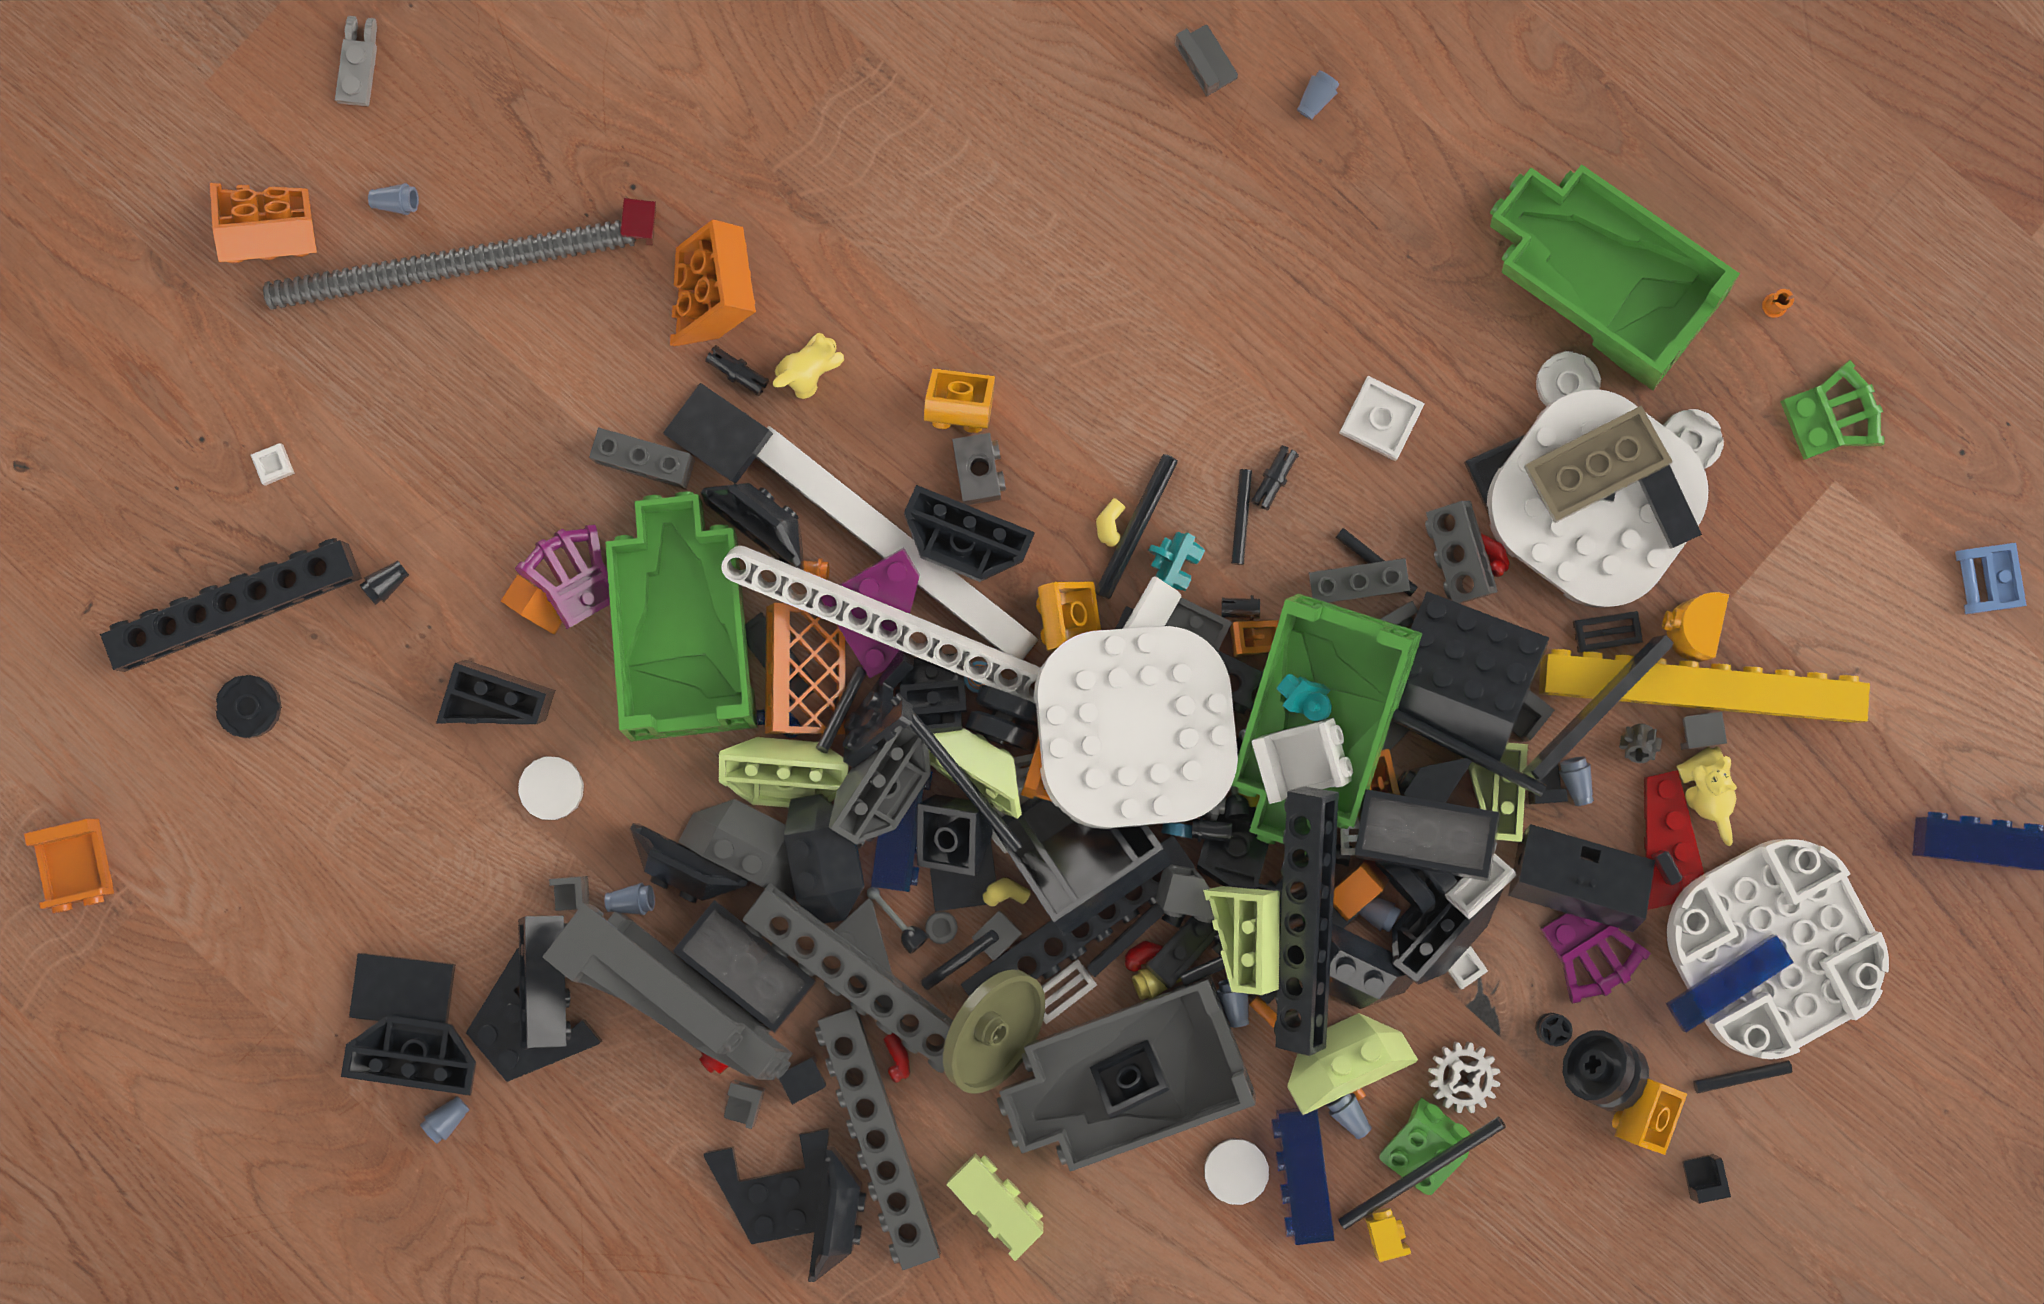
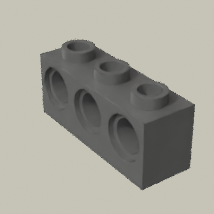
M599 427L589 456L596 464L682 489H687L695 459L690 453Z
M1460 501L1426 512L1428 520H1426L1425 526L1429 537L1434 539L1437 551L1434 552L1438 567L1443 569L1446 581H1444L1443 586L1447 598L1461 604L1498 593L1471 501ZM1449 514L1455 519V527L1452 531H1448L1444 524L1445 518ZM1457 545L1462 546L1465 552L1461 562H1458L1453 554ZM1467 575L1474 582V587L1470 593L1464 590L1462 584L1463 579Z
M1406 558L1309 572L1312 598L1327 603L1410 591Z

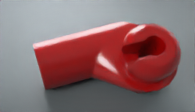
M1481 533L1484 547L1490 560L1489 564L1494 577H1501L1504 572L1508 571L1510 565L1505 547L1500 542Z
M1149 941L1137 944L1126 953L1125 967L1132 972L1140 970L1141 965L1151 960L1163 946Z
M892 1033L887 1035L883 1042L895 1062V1065L888 1068V1074L893 1082L898 1083L903 1078L906 1080L911 1072L908 1051L902 1044L900 1037Z

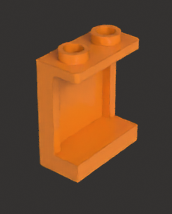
M83 819L24 833L26 846H34L45 897V901L39 903L40 909H52V914L73 910V903L83 901L84 906L95 905L104 902L103 896L114 894L99 819Z

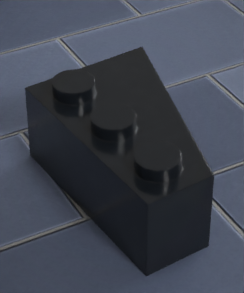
M462 660L454 664L436 724H539L546 721L556 690L469 660Z

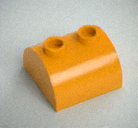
M932 368L925 398L924 421L932 422V425L938 429H947L951 424L963 426L964 430L970 433L981 432L982 428L988 429L995 376Z
M1053 582L1038 587L1039 597L1036 600V607L1042 615L1043 629L1041 631V640L1046 645L1048 652H1054L1060 645L1074 636L1101 630L1094 582Z
M1720 592L1706 593L1681 603L1672 612L1666 611L1662 622V629L1667 630V636L1673 642L1672 648L1677 654L1687 660L1696 662L1716 657L1729 594Z
M1647 1079L1646 1087L1638 1101L1633 1106L1615 1113L1612 1126L1617 1130L1614 1136L1665 1155L1687 1094L1654 1080Z

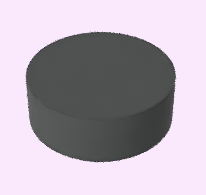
M943 911L932 914L925 925V931L929 939L937 944L950 942L956 936L958 930L956 919L950 913Z

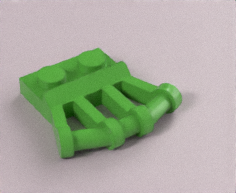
M1851 360L1843 364L1820 386L1780 401L1803 460L1840 446H1882L1885 444V438L1881 436V413L1883 410L1881 405L1876 404L1872 394L1875 392L1872 384L1869 385L1854 369L1856 365ZM1842 377L1855 389V391L1828 400L1826 392ZM1860 398L1865 411L1838 421L1836 420L1832 408ZM1868 419V436L1842 435L1841 428Z

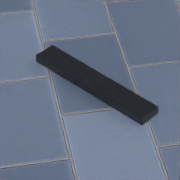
M1667 635L1653 637L1522 772L1536 780L1543 779L1673 646L1671 639Z

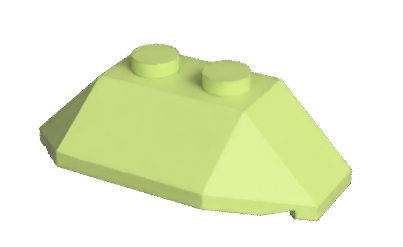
M965 728L959 731L934 733V736L988 802L993 803L994 808L1017 819L1021 816L1015 760L1007 750L996 748L988 743L982 735L973 734ZM929 750L930 764L939 773L957 784Z
M755 737L719 752V782L731 788L737 795L752 805L789 808L790 799L823 794L828 798L829 802L834 800L837 790L849 773V765L843 762L842 756L829 749L828 753L819 751L816 748L818 742Z
M1358 1013L1327 1027L1325 1049L1310 1056L1297 1053L1287 1088L1302 1115L1412 1065L1418 1059L1402 1032Z

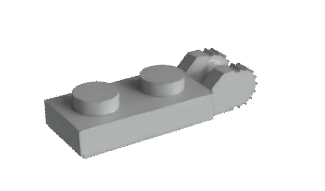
M348 16L346 19L345 39H343L335 95V101L339 104L369 107L377 52L375 44L377 21L374 18L366 20L364 28L365 42L356 41L358 30L356 17Z

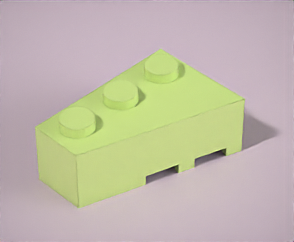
M1508 743L1500 762L1522 772L1527 767L1528 744ZM1472 762L1468 767L1478 808L1500 813L1496 840L1522 842L1525 789Z
M1226 886L1203 890L1206 900H1209L1215 919L1212 920L1214 930H1218L1223 950L1220 952L1231 991L1264 995L1279 990L1280 891Z
M975 1153L947 1181V1186L971 1213L977 1215L989 1228L987 1231L995 1239L998 1237L1010 1250L1008 1254L1016 1261L1044 1233L1043 1222L1040 1220L1043 1214L1031 1202L1027 1205L1023 1203L1018 1197L1021 1192L1008 1178L1003 1182L994 1173L998 1168L987 1156L984 1155L980 1158Z

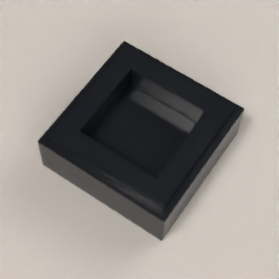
M1660 850L1651 855L1666 884L1674 885L1682 881L1683 877L1669 852Z

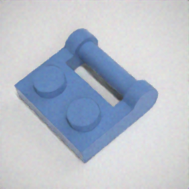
M2016 543L1955 552L1956 561H1960L1967 601V604L1964 605L1965 615L2027 606ZM1976 558H1981L1988 596V601L1980 602L1973 560Z

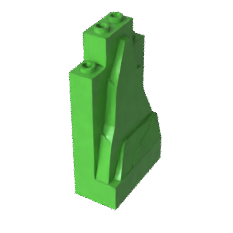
M1582 164L1575 173L1570 170L1559 186L1533 168H1530L1524 176L1520 173L1509 187V190L1512 191L1505 200L1500 198L1490 211L1492 215L1490 227L1514 243L1507 249L1501 259L1504 261L1501 273L1591 335L1593 339L1592 345L1653 391L1728 296L1740 273Z
M678 492L675 494V497L662 498L660 495H648L643 497V500L635 501L637 538H633L630 535H621L615 537L614 541L605 542L619 730L631 742L758 728L755 692L750 684L742 585L727 579L722 573L721 568L728 552L738 546V536L734 528H729L728 525H714L709 528L710 530L705 531L703 502L698 494L694 495L693 492ZM732 558V566L740 570V558Z
M1299 593L1285 599L1238 755L1237 770L1232 786L1238 787L1237 791L1243 795L1256 797L1257 794L1260 795L1249 831L1257 834V839L1269 844H1275L1276 841L1283 843V833L1286 829V812L1284 809L1286 799L1269 804L1252 740L1262 735L1318 722L1311 721L1305 714L1290 712L1283 706L1287 698L1277 690V687L1286 675L1292 674L1296 678L1300 676L1305 677L1308 681L1324 684L1330 689L1326 696L1331 701L1332 709L1329 717L1326 719L1334 718L1336 725H1339L1344 737L1342 748L1345 757H1348L1351 761L1353 774L1351 776L1352 781L1346 785L1329 787L1323 790L1339 792L1337 827L1348 829L1350 826L1354 828L1360 821L1366 789H1370L1394 711L1399 706L1422 633ZM1307 819L1308 827L1311 828L1310 822Z

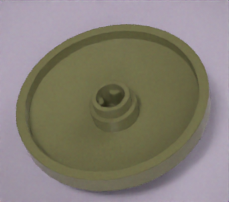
M1020 970L1003 971L986 980L969 996L954 1018L944 1045L943 1067L950 1082L967 1093H983L1001 1084L1023 1062L1022 1054L1026 1053L1024 1047L1028 1043L1036 1041L1045 1014L1044 991L1036 979Z

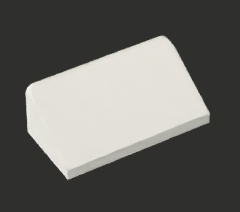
M1152 577L1123 629L1165 626L1178 604L1181 594L1159 578Z

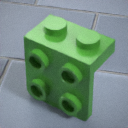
M1421 1097L1414 1105L1408 1123L1381 1151L1379 1158L1381 1162L1401 1177H1404L1464 1139L1470 1133L1463 1125L1455 1123L1443 1114L1438 1106L1427 1102ZM1469 1152L1421 1181L1415 1187L1426 1195L1433 1194L1468 1157Z

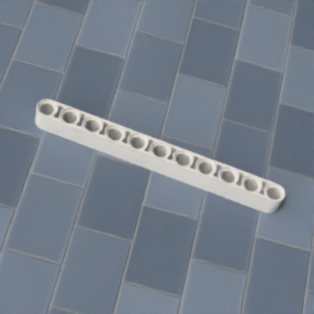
M770 426L767 427L773 435L756 456L757 459L883 559L904 547L920 573L917 586L999 651L1021 660L1025 658L1038 641L1031 632L954 571L920 558L915 542L911 537Z
M744 546L732 548L722 562V573L732 582L977 682L1034 703V690L1030 685L1036 681L1041 667ZM735 557L741 558L746 564V569L738 570L734 568L731 564V559ZM761 571H772L776 575L777 580L775 582L765 581L761 576ZM795 582L802 583L806 587L807 593L802 595L796 594L792 590L791 584ZM823 595H831L836 599L837 605L833 607L823 604L821 597ZM860 607L866 611L867 617L857 619L852 615L851 609ZM887 619L892 620L896 623L897 629L887 631L881 626V622ZM922 632L926 635L927 641L925 643H916L911 638V634ZM945 644H951L957 649V653L951 656L946 655L942 652L941 647ZM977 656L983 657L987 661V665L982 668L975 667L971 663V659ZM1004 669H1012L1017 673V677L1007 680L1001 676L1000 672Z

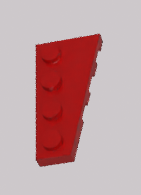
M1678 770L1644 777V819L1646 820L1644 850H1646V858L1652 859L1651 855L1660 850L1669 852L1683 877L1682 881L1674 885H1668L1655 864L1647 910L1674 904L1684 888L1704 874Z

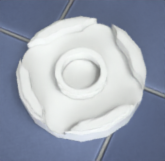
M1569 351L1555 354L1548 359L1540 368L1536 380L1539 398L1546 407L1567 394L1580 390L1599 389L1601 387V377L1598 368L1590 358Z
M1698 409L1683 410L1672 415L1663 424L1664 427L1681 438L1694 450L1704 469L1710 467L1720 457L1724 446V440L1720 431L1721 427L1718 421L1709 413Z
M543 757L533 761L524 769L519 780L518 793L522 805L530 814L540 819L558 820L568 816L578 807L583 797L584 783L577 768L571 762L560 757Z
M1230 1138L1222 1141V1143H1219L1209 1152L1204 1163V1177L1209 1190L1219 1200L1228 1204L1243 1205L1255 1200L1264 1191L1269 1180V1166L1264 1154L1255 1144L1244 1139Z

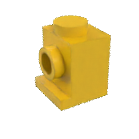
M1391 1208L1376 1210L1372 1213L1373 1217L1365 1219L1374 1254L1379 1262L1411 1254L1410 1247L1405 1242H1401L1402 1239H1406L1401 1219H1395Z

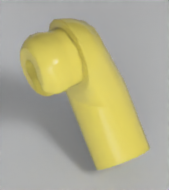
M1115 498L1112 499L1096 520L1098 538L1109 547L1116 546L1120 542L1121 536L1117 532L1115 520L1126 508Z
M1002 878L987 887V891L983 893V900L989 906H996L999 902L1010 897L1024 904L1030 896V890L1009 878Z

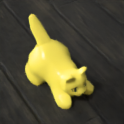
M817 333L800 352L787 355L780 361L775 369L777 377L773 381V386L784 387L789 385L795 390V395L798 398H809L815 394L818 388L817 382L819 377L823 373L839 367L844 361V355L841 352H836V343L833 339L825 338L823 334Z
M1725 756L1712 766L1704 767L1699 765L1693 769L1692 776L1696 786L1687 789L1685 799L1688 806L1694 809L1702 818L1716 822L1723 842L1727 846H1731L1733 838L1729 816L1732 814L1736 804L1735 790L1737 787L1730 776L1731 759Z

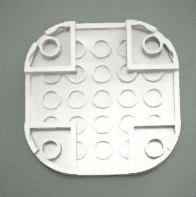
M1599 389L1580 390L1567 394L1552 402L1541 411L1524 438L1494 475L1488 490L1487 507L1491 531L1495 539L1505 547L1506 553L1511 557L1518 558L1561 590L1568 599L1585 606L1602 608L1633 602L1649 592L1687 542L1677 547L1669 548L1639 481L1616 492L1614 502L1612 503L1600 500L1554 523L1524 466L1637 408L1628 399L1616 393ZM1646 413L1673 461L1670 466L1699 526L1708 502V481L1704 467L1697 454L1687 443Z
M1172 626L1091 631L1079 634L1065 641L1042 665L1034 689V703H1036L1042 763V768H1040L1041 778L1052 802L1070 816L1072 820L1085 826L1100 829L1180 823L1206 814L1217 806L1228 793L1235 778L1238 761L1231 684L1226 666L1220 655L1202 637L1186 629Z
M1777 839L1761 843L1692 881L1679 894L1672 906L1667 924V942L1671 958L1710 1031L1723 1044L1737 1052L1762 1059H1779L1800 1052L1799 1048L1850 1019L1858 1020L1876 1004L1883 992L1880 988L1883 983L1884 974L1889 970V956L1885 939L1881 932L1875 931L1847 878L1850 875L1847 867L1834 853L1823 846L1797 839Z

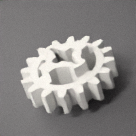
M1454 1042L1453 1051L1442 1047L1444 1056L1442 1058L1437 1056L1432 1058L1438 1065L1437 1068L1428 1069V1072L1435 1075V1079L1428 1083L1431 1087H1438V1090L1433 1095L1436 1099L1445 1097L1443 1106L1446 1108L1455 1103L1456 1112L1461 1113L1463 1107L1466 1106L1470 1113H1474L1475 1104L1478 1103L1481 1107L1485 1108L1487 1107L1484 1100L1485 1097L1488 1096L1493 1099L1496 1097L1490 1090L1492 1086H1500V1083L1493 1079V1075L1500 1073V1069L1490 1066L1495 1060L1493 1056L1483 1057L1485 1048L1480 1046L1474 1052L1473 1043L1467 1042L1465 1048L1462 1049L1459 1042ZM1471 1056L1477 1060L1467 1064L1463 1063L1458 1057ZM1448 1065V1078L1443 1081L1444 1070ZM1461 1070L1470 1073L1467 1076L1469 1081L1467 1084L1461 1081L1458 1082L1461 1079L1459 1074ZM1485 1074L1483 1087L1480 1088V1077ZM1464 1091L1470 1098L1460 1099L1453 1097L1452 1094Z

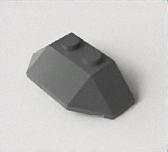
M898 726L893 730L897 732L894 738L890 741L884 738L875 744L878 746L877 751L855 768H851L837 790L829 823L830 829L853 843L859 844L866 839L879 836L897 828L931 775L929 750L910 726L905 729Z
M736 799L692 814L678 841L679 843L761 887L766 888L770 883L792 900L795 896L784 838L785 824Z

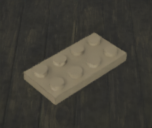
M1639 406L1526 464L1524 468L1554 523H1557L1665 468L1673 461L1643 407Z

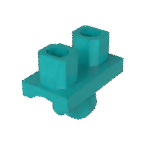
M1176 532L1173 540L1164 537L1160 547L1150 545L1148 549L1151 554L1155 555L1151 567L1158 570L1155 577L1174 589L1186 591L1191 581V575L1180 569L1185 560L1192 564H1198L1205 549L1194 542L1195 536L1187 532L1185 534Z
M1288 674L1278 685L1277 690L1287 698L1283 706L1288 711L1305 714L1311 721L1320 722L1329 717L1332 705L1326 695L1330 692V689L1324 684L1308 681L1305 677L1301 676L1296 678L1294 675Z

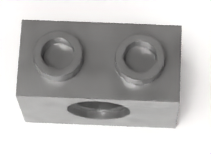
M990 433L952 439L963 504L972 505L1001 500L1000 491L1006 490L1003 471H996L995 460L1001 459L998 440L991 441ZM979 461L985 462L989 466L987 474L984 476L974 475L971 472V467L974 463Z

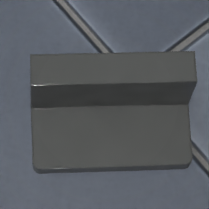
M1204 25L1192 33L1186 28L1176 34L1175 46L1206 97L1238 78V73L1208 25Z

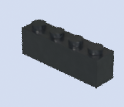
M525 916L518 919L520 1050L566 1047V1040L571 1038L570 1021H566V1008L570 1006V990L565 988V975L543 958V955L567 925V923H564V916Z

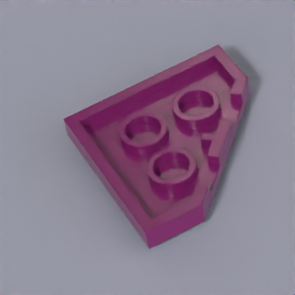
M903 547L839 585L910 614L920 573ZM823 595L821 597L826 606L833 607L837 605V601L833 596ZM860 607L851 609L852 615L857 619L867 617L864 609ZM887 619L881 622V626L887 631L897 629L896 623L892 620ZM838 625L869 678L884 671L899 651L897 648Z

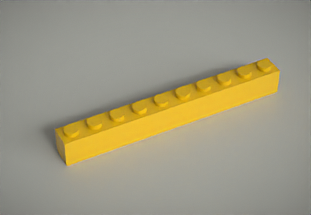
M1551 649V654L1544 655L1541 662L1539 694L1593 699L1634 656L1615 655V660L1603 659V653L1583 652V657L1571 656V650ZM1660 658L1619 702L1861 723L1868 722L1870 683L1859 682V676L1839 675V680L1827 679L1826 673L1807 672V677L1795 676L1794 670L1776 669L1775 674L1763 673V668L1751 666L1743 667V671H1732L1731 665L1711 664V669L1699 668V662L1679 661V666L1667 665V659Z

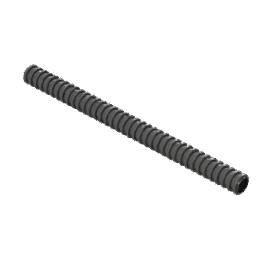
M615 220L614 224L607 221L603 226L600 223H596L595 227L586 225V229H582L579 226L576 227L575 231L568 228L566 232L557 230L556 234L547 232L546 236L539 233L535 238L532 235H528L527 239L518 237L517 241L511 238L508 239L507 243L500 240L498 244L489 242L488 246L479 244L478 248L471 245L467 250L465 247H460L459 251L450 249L449 253L443 250L440 251L439 255L432 252L430 256L421 254L420 258L411 256L410 260L403 257L399 262L397 259H392L391 263L382 261L381 265L375 262L372 263L371 267L364 264L362 268L353 266L352 270L343 268L342 272L335 269L331 274L329 271H324L323 275L314 273L313 277L307 274L303 276V279L296 276L293 280L285 278L284 282L275 280L274 284L267 281L263 286V295L267 306L274 310L278 305L281 308H285L287 304L295 306L299 302L302 305L307 300L310 303H314L316 299L324 301L326 297L331 300L335 298V295L342 298L346 293L349 296H353L355 292L363 294L364 290H367L370 293L375 288L378 291H382L384 287L392 289L393 285L399 288L403 286V283L410 286L414 281L417 284H421L422 280L431 282L432 278H435L438 281L443 276L446 279H450L451 275L460 277L461 273L467 276L470 275L471 271L478 274L482 269L485 272H489L490 268L499 270L500 266H503L506 269L511 264L514 267H518L519 263L528 265L529 261L535 264L538 263L539 259L546 262L550 257L552 260H557L558 256L567 258V254H571L574 257L579 252L582 255H585L587 251L596 253V249H600L603 252L606 251L607 247L614 250L618 245L620 248H625V244L634 246L636 238L621 236L620 220Z

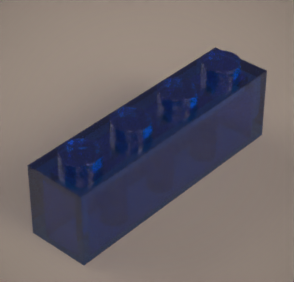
M931 771V775L897 828L878 836L871 887L911 892V886H918L920 867L914 866L917 854L918 803L923 801L924 791L931 790L933 771Z
M1928 812L1927 817H1916L1912 856L2044 871V825L2024 823V829L2012 827L2013 821L1992 819V825L1981 824L1980 817L1960 815V820L1956 821L1948 820L1947 813Z
M1299 1108L1275 1110L1277 1119H1271L1273 1138H1279L1281 1151L1275 1152L1278 1172H1284L1285 1184H1280V1195L1282 1204H1288L1289 1217H1284L1286 1237H1292L1295 1245L1335 1241L1318 1109L1302 1115Z

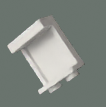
M1334 718L1262 735L1252 740L1269 804L1286 799L1287 791L1300 787L1325 789L1334 786L1341 787L1352 781V764L1350 759L1344 755L1342 748L1344 742L1343 733L1340 726L1336 725Z

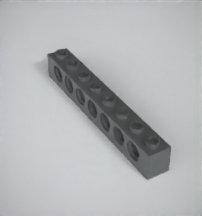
M769 883L744 916L743 921L747 923L746 928L757 937L765 936L773 942L772 947L779 954L785 957L788 955L799 962L798 966L803 972L810 976L817 975L825 981L824 986L830 992L837 996L840 994L844 995L851 1001L850 1005L853 1009L862 1015H866V1013L877 1020L876 1025L881 1030L890 1035L895 1033L903 1039L902 1044L909 1051L915 1054L920 1052L929 1059L928 1063L932 1068L943 1073L945 1042L935 1046L929 1043L927 1037L937 1033L942 1035L946 1041L953 1019ZM777 916L785 918L788 922V928L785 930L776 929L772 924V918ZM801 936L810 937L814 941L815 947L803 949L798 943V938ZM830 955L835 956L840 960L841 966L831 969L825 965L824 958ZM854 975H860L865 978L867 985L862 988H856L851 984L850 978ZM882 994L888 995L892 999L893 1004L889 1007H881L877 1004L875 998ZM906 1014H913L918 1018L919 1023L915 1026H907L902 1022L901 1018Z
M849 1008L819 1019V1027L815 1028V1033L820 1046L826 1045L830 1057L825 1059L830 1076L837 1077L840 1089L836 1090L841 1108L847 1107L851 1119L847 1120L846 1123L852 1139L857 1138L861 1150L857 1151V1156L862 1170L868 1169L872 1181L867 1184L873 1201L879 1200L882 1213H879L878 1217L883 1232L889 1231L893 1244L889 1245V1250L894 1264L900 1262L903 1271L940 1258L941 1251L859 1012ZM845 1036L852 1040L853 1050L851 1053L843 1054L838 1051L836 1041L839 1037ZM853 1067L859 1068L864 1074L863 1082L858 1085L850 1083L846 1076L848 1069ZM866 1098L873 1102L875 1109L871 1115H863L858 1111L857 1102L860 1099ZM871 1130H880L885 1136V1143L881 1146H873L868 1141V1133ZM882 1161H890L894 1164L896 1173L891 1177H884L878 1171V1164ZM894 1192L902 1193L906 1197V1205L901 1208L893 1207L889 1203V1195ZM906 1223L914 1225L917 1235L912 1239L903 1238L899 1232L901 1225Z

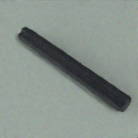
M1167 454L1162 455L1095 590L1096 594L1105 599L1112 597L1178 463V460Z

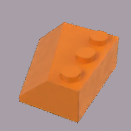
M210 183L212 230L218 262L239 263L248 259L260 258L262 260H271L278 256L293 255L303 257L309 253H317L308 189L268 187L261 192L251 190L250 185H237L236 190L222 189L220 183Z
M712 219L676 247L674 286L679 288L677 304L672 306V318H677L676 334H670L671 346L719 339L756 312L743 227Z

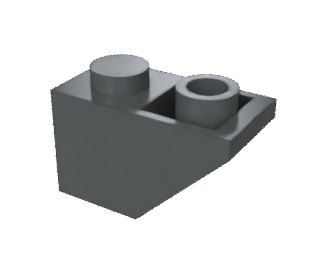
M1173 864L1165 868L1162 872L1155 898L1163 912L1173 917H1182L1183 914L1192 915L1195 919L1211 923L1214 919L1210 901L1206 900L1203 891L1210 888L1195 868Z

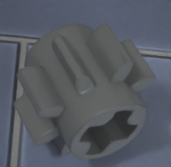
M1636 724L1631 728L1626 727L1625 735L1621 736L1619 748L1626 749L1625 758H1629L1635 763H1646L1650 759L1655 760L1656 752L1661 750L1662 743L1661 738H1656L1657 730L1646 724Z

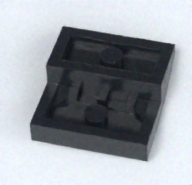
M914 657L913 669L900 682V694L907 702L913 705V710L918 716L967 712L964 676L919 657Z

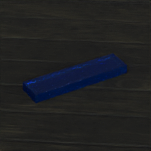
M1772 934L1667 1002L1666 1005L1681 1030L1687 1033L1794 962L1778 936Z

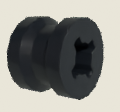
M1557 1013L1543 1014L1539 1017L1535 1026L1538 1038L1550 1046H1563L1572 1037V1024L1566 1017Z

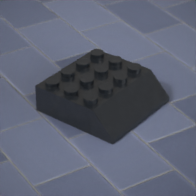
M1426 592L1411 627V630L1422 633L1397 709L1501 761L1546 652L1549 637Z
M1036 796L1020 805L1021 816L1018 819L1009 815L1002 817L1023 843L1020 849L1013 853L994 830L1063 936H1066L1172 864L1164 848L1148 825L1111 829L1092 828L1072 820L1070 816L1053 802Z

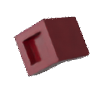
M624 198L621 236L645 239L646 245L653 246L656 202Z

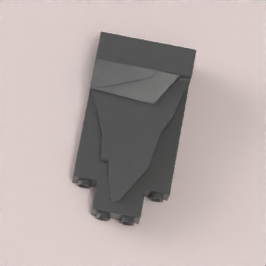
M583 903L543 955L546 961L572 982L587 984L624 1000L697 1050L746 1076H753L755 1079L774 1080L775 1077L779 1079L791 1064L788 1060L793 1053L769 1035L771 1031L769 1028L623 913L614 911L607 921L602 917L604 913L598 908Z
M1211 975L1187 986H1184V984L1174 987L1173 991L1028 1043L1024 1047L1026 1053L1022 1054V1058L1027 1071H1033L1034 1076L1003 1087L999 1091L1001 1097L997 1098L1001 1114L1003 1116L1008 1115L1012 1128H1009L1008 1132L1013 1146H1019L1023 1154L1059 1141L1060 1145L1056 1146L1058 1157L1062 1165H1068L1070 1172L1249 1108L1256 1103V1093ZM1148 1040L1170 1084V1090L1110 1119L1090 1067Z

